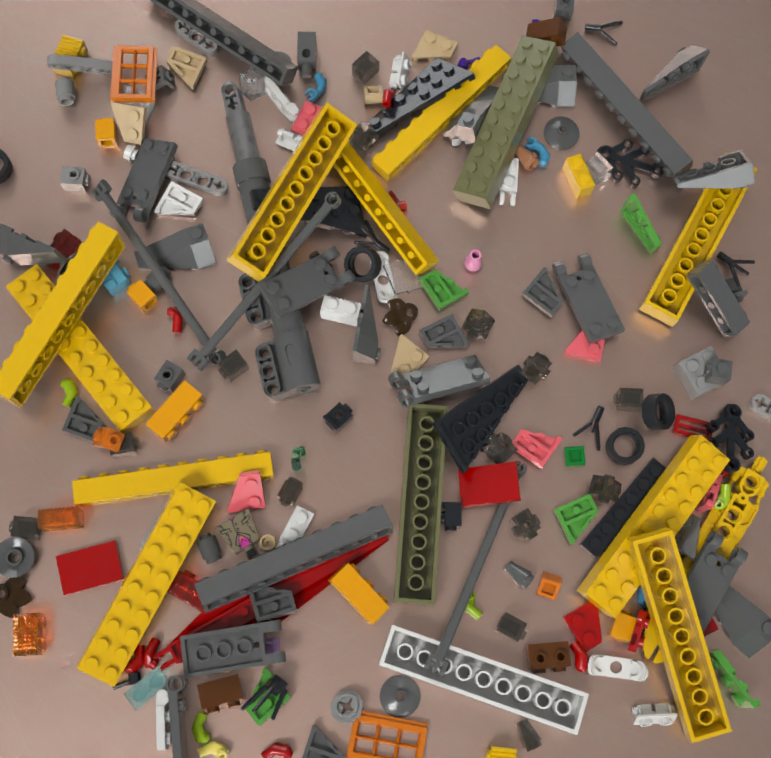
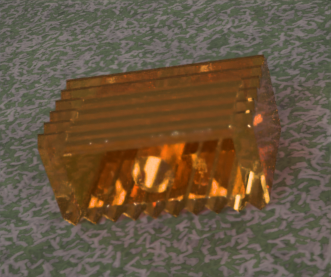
M68 506L67 508L55 507V509L43 508V510L39 509L37 511L38 529L44 532L84 528V510L78 506Z
M43 613L13 615V657L43 655V650H46V638H43V629H46V618L43 617Z

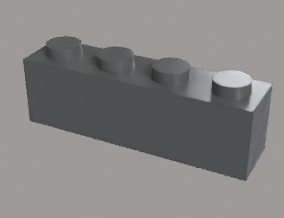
M713 260L699 263L686 275L723 337L736 336L750 323L745 311L740 306L736 296L729 288L727 281L723 278Z

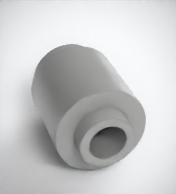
M61 77L55 82L56 97L60 105L70 106L75 100L74 82L68 77Z

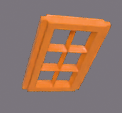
M114 46L110 101L155 102L157 47ZM134 54L133 64H124L123 55ZM137 54H147V64H137ZM123 68L133 69L132 79H122ZM136 69H146V79H136ZM122 83L132 84L131 94H121ZM135 84H146L145 94H135Z
M362 711L361 717H358L352 724L346 758H398L399 747L416 750L415 758H423L428 723ZM360 722L376 725L375 737L358 734ZM381 727L398 730L396 741L379 738ZM402 731L419 734L417 746L401 743ZM357 738L373 741L372 753L355 750ZM378 743L394 745L393 757L376 754Z

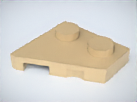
M426 29L412 56V60L418 61V59L428 58V61H433L436 58L451 60L458 42Z
M173 46L166 61L175 73L194 90L207 63V58Z
M111 102V107L124 142L142 145L145 138L147 107Z
M401 334L391 373L399 371L404 374L419 370L430 356Z

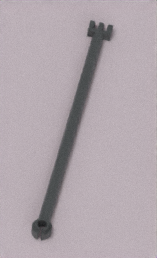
M102 179L92 190L93 196L97 201H103L204 346L210 338L109 194L112 190L111 186L105 179ZM215 347L209 354L210 363L218 366L225 362L226 353Z
M329 192L325 196V202L278 257L266 277L257 282L200 351L194 348L188 355L187 360L192 362L195 367L198 366L197 368L200 371H203L210 363L207 359L209 354L261 294L258 286L274 278L332 209H336L341 205V198L336 192ZM336 199L337 202L332 204V201Z
M516 461L517 466H519V465L521 464V462H520V461ZM524 463L521 465L522 471H518L519 479L522 476H524V474L527 471V467ZM510 502L498 504L435 656L429 654L424 668L428 669L431 662H433L432 672L436 673L438 666H441L442 668L439 672L441 676H444L449 664L444 659Z

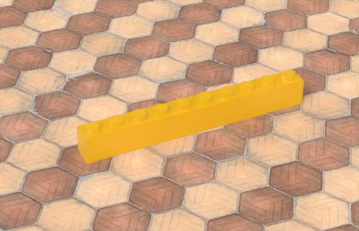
M497 45L491 49L488 48L484 52L483 57L480 60H475L468 70L474 73L476 79L471 82L469 80L463 82L461 88L445 93L446 96L424 109L419 117H415L410 122V126L406 129L403 128L398 133L394 141L390 140L386 144L385 149L381 153L378 152L374 155L372 169L389 182L445 129L459 112L507 70L511 57Z
M347 141L333 165L415 275L429 272L439 261Z
M267 450L255 451V454L252 455L238 453L236 457L232 458L218 456L216 460L198 459L196 460L197 463L191 464L187 461L178 462L177 466L170 467L168 464L158 465L157 469L149 470V467L138 468L136 472L122 470L118 471L116 475L101 473L95 478L81 476L78 477V480L72 481L74 505L85 507L172 494L178 482L194 490L237 484L239 473L260 470L261 480L273 479L275 477L272 455Z

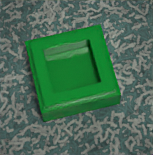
M584 446L563 448L565 467L586 465Z

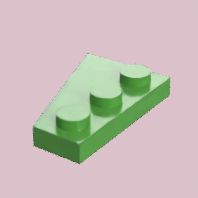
M633 193L628 196L620 212L652 255L661 247V239L656 234L637 196Z
M712 649L709 651L713 669H717L720 674L719 679L721 683L731 691L733 702L741 708L755 709L760 706L759 700L757 698L753 700L747 693L749 687L746 683L735 677L736 671L721 650Z

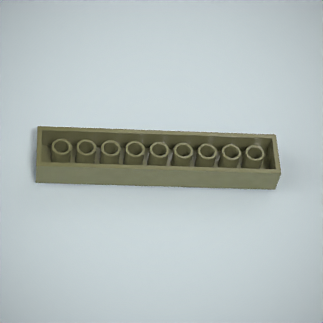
M527 36L521 37L453 188L458 201L491 210L559 56L556 42Z
M413 404L408 407L393 603L424 606L435 605L445 445L433 427L432 422L447 413L448 406Z

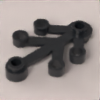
M625 139L614 147L608 145L601 146L596 152L597 159L607 164L612 173L611 180L615 183L622 180L623 173L617 169L614 162L620 163L629 178L628 185L631 188H637L641 182L631 167L648 172L653 178H661L664 174V167L660 163L649 165L634 160L640 156H648L649 151L647 150L646 153L642 152L641 149L643 148L641 146L639 149L623 156L616 154L622 150L625 152L631 150L633 142L630 139Z
M727 404L723 407V415L716 420L708 422L706 429L708 432L714 433L719 430L720 425L727 421V429L715 438L708 439V441L718 448L719 444L727 439L726 457L730 461L723 470L726 473L733 474L741 467L740 461L735 457V443L741 449L740 455L743 459L748 460L752 458L754 451L745 442L753 440L754 433L741 420V408L736 404ZM736 426H737V427L740 429V431L742 432V433H741V436H740L739 433L735 430Z

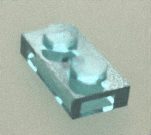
M156 667L126 691L124 695L133 708L138 710L157 695L156 693L159 689L161 690L166 687L167 678L160 668Z

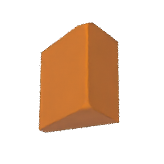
M543 571L536 594L556 600L562 584V578Z

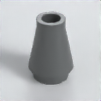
M510 561L504 569L515 583L524 589L535 578L531 571L515 564L513 561Z

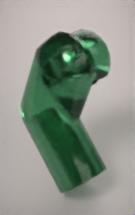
M296 446L292 451L291 465L294 471H299L302 468L300 457L306 455L303 446L298 448Z

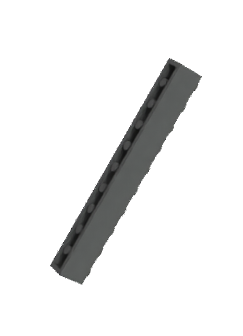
M150 0L280 86L293 82L298 69L297 65L196 0Z
M578 32L569 38L565 45L561 46L563 59L566 62L570 61L572 65H576V73H580L584 77L583 80L588 87L592 86L595 89V95L606 102L605 105L610 112L614 111L618 115L616 116L618 121L629 128L628 131L633 138L637 137L640 140L641 147L652 154L651 157L656 164L660 163L664 167L663 171L668 177L671 176L673 178L692 167L693 160Z
M383 505L373 506L364 513L354 514L345 521L335 522L330 527L316 530L307 537H299L288 545H280L274 551L261 553L255 559L242 561L236 567L223 569L217 575L204 577L194 584L205 613L387 536L393 533L392 523Z

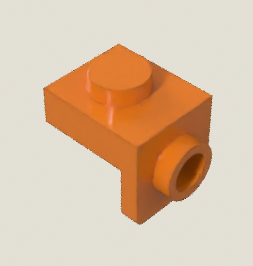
M99 427L93 434L94 441L92 445L118 452L125 434L109 427Z

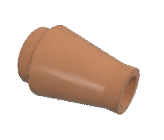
M522 144L518 146L515 154L524 169L529 171L535 169L540 162L538 156Z

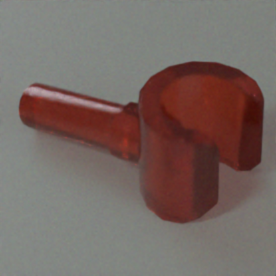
M389 191V195L402 212L407 211L406 201L399 202L393 191Z

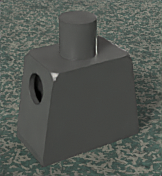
M298 31L297 63L298 70H301L302 78H311L312 71L316 70V32Z

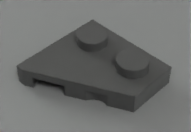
M545 267L522 293L523 297L551 318L564 302Z
M453 314L419 330V334L427 348H468L470 346Z
M76 396L62 431L93 442L94 432L99 427L107 426L80 397Z
M691 513L676 534L675 540L679 553L695 561L702 521L701 518Z
M266 587L249 594L257 623L267 622L297 612L291 590H276Z
M315 725L312 726L302 758H346Z

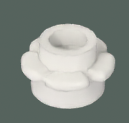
M127 145L124 151L123 158L127 159L128 162L135 161L139 150H137L136 145Z

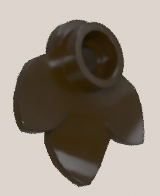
M399 298L387 301L391 310L384 316L382 322L395 327L397 336L407 333L411 328L412 321L418 315L417 307L412 303H405ZM408 309L412 310V314L410 316H407L406 314Z
M9 578L4 584H0V592L2 590L5 591V596L3 598L0 597V613L6 617L16 618L17 607L25 606L32 601L29 592L22 589L25 582L24 578Z

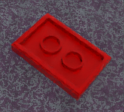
M516 461L469 467L466 473H461L458 469L462 508L521 501Z
M115 540L55 556L63 596L124 580L117 542Z

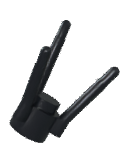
M275 674L241 707V711H244L267 689L268 691L254 707L253 712H257L271 693L276 697L280 694L271 720H275L284 696L288 692L285 689L288 683Z

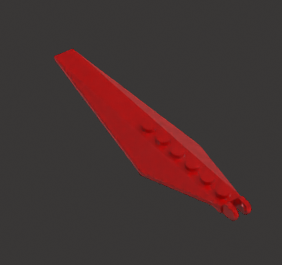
M384 536L268 587L276 590H291L298 610L331 585L328 579L344 563H349L350 565L353 563L356 566L389 541L387 536ZM250 595L207 613L203 610L165 649L154 655L155 659H160L169 652L173 656V659L160 666L161 670L163 671L174 664L183 662L180 636L256 624L257 620ZM291 614L286 615V616H282V617H279V618H276V619H273V620H270V621L281 620V622H282V621L285 620L287 617H289Z

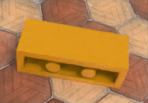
M184 380L145 424L163 441L172 440L177 435L178 428L181 425L187 424L191 418L190 415L202 407L204 397Z
M344 563L328 581L368 624L373 625L390 608L386 604L388 600L381 593L377 594L372 589L374 585L367 578L363 579L359 575L360 570L353 563L351 565Z

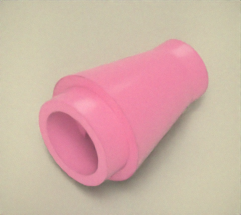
M472 250L464 260L465 267L470 271L479 270L483 264L479 250Z

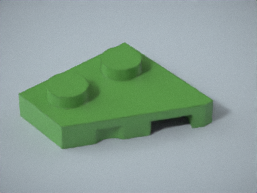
M436 269L419 278V282L438 310L469 294L468 289H462L454 284L455 281L446 278Z
M591 494L554 509L570 545L575 543L579 535L599 512Z
M267 667L263 669V674L254 689L253 695L267 683L269 678H273V674ZM266 689L246 708V711L258 726L264 724L272 716L280 694L276 697L271 693L257 712H253L254 707L268 691ZM288 693L284 696L280 708L291 699Z

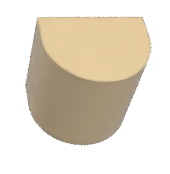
M381 85L364 86L365 104L382 103L383 93Z

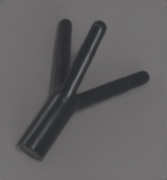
M614 21L603 25L585 24V31L599 32L614 45H617L618 43L602 29L623 24V21Z
M365 220L364 222L368 230L363 225L361 229L373 242L354 241V244L375 246L380 251H385L388 254L390 248L377 239L368 220Z
M721 251L717 255L718 259L729 265L736 285L740 287L741 284L734 267L748 276L749 272L737 264H754L755 261L733 260Z
M597 406L591 421L573 433L575 437L592 425L590 432L593 433L595 431L596 448L598 451H600L599 421L605 410L602 406Z

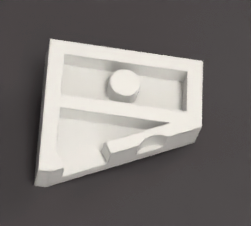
M171 181L156 206L154 213L157 215L195 216L204 199Z

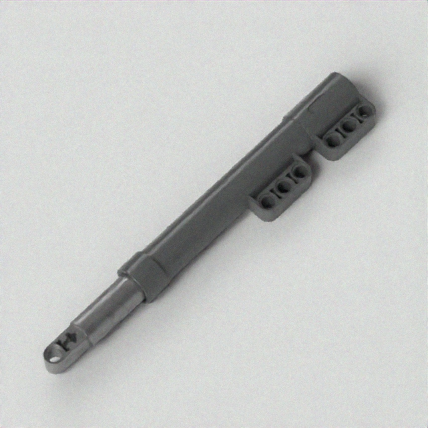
M228 81L222 85L221 93L227 114L225 119L236 161L232 167L237 189L240 191L248 225L256 213L252 208L249 193L251 189H271V179L266 160L260 158L250 114L246 111L242 92L234 82ZM285 246L283 247V249H282V251L280 252L279 256H280V255L284 252V250L286 249ZM289 261L276 276L291 269ZM246 273L242 274L238 280L242 300L258 282ZM252 280V284L247 287V283ZM261 293L257 297L256 302L245 313L248 322L254 327L263 329L272 326L274 334L272 341L258 345L255 350L264 393L274 400H281L291 396L308 394L320 389L319 374L301 309L278 320ZM261 315L260 320L255 322V318ZM269 350V355L263 358L264 352ZM273 368V373L267 376L268 370ZM277 386V392L275 394H272V388Z

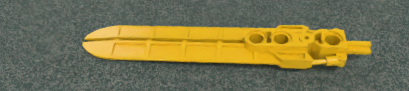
M757 455L750 469L741 466L738 471L730 476L728 483L732 484L735 482L733 486L734 493L731 491L730 503L722 510L714 508L710 510L699 531L696 558L709 533L712 531L718 532L719 528L725 531V536L721 546L715 552L727 560L730 558L731 552L738 546L748 526L752 523L759 510L761 498H764L769 487V483L765 481L766 478L761 476L768 462L766 458ZM746 479L751 480L752 487L746 484ZM757 495L755 504L749 502L750 497ZM728 511L733 513V520L729 519ZM685 556L682 564L687 576L694 561ZM651 619L648 629L645 628L643 633L645 637L643 652L648 660L658 645ZM658 649L652 661L653 663L663 662L660 649Z

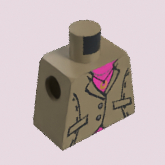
M249 509L215 527L216 531L236 555L244 551L248 560L259 555L254 545L260 542V536Z

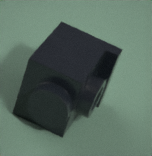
M339 402L323 416V422L337 434L353 419L351 414L353 410L346 403L342 405ZM338 412L343 414L341 418H337L335 415Z
M442 502L441 509H444V511H441V523H444L446 532H456L462 526V502Z

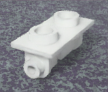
M402 52V56L396 55L393 59L392 72L397 73H391L390 89L397 90V88L403 90L408 85V72L411 69V60L405 52Z
M285 128L279 129L275 144L294 151L303 136Z
M669 703L654 704L655 711H652L651 704L632 707L633 716L636 715L633 725H640L641 727H648L652 724L671 725L678 714L674 713V705Z

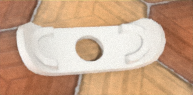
M377 251L382 264L379 275L373 281L378 300L382 303H387V301L398 297L395 293L391 276L389 256L385 251ZM378 277H387L388 284L381 285L378 282Z
M593 654L588 663V673L590 675L643 682L647 679L649 672L645 662L630 658ZM614 661H618L621 664V670L618 673H613L610 670V665Z

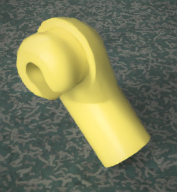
M211 741L197 748L200 758L209 754H213L218 758H227L229 752L228 748L218 741Z

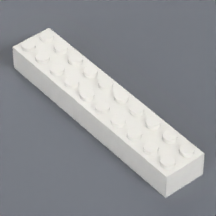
M395 625L391 626L379 662L380 666L578 735L589 696L588 693L451 645L444 659L449 664L444 676L439 675L441 666H438L436 673L432 672L433 662H431L428 669L424 668L429 654L435 656L440 641Z

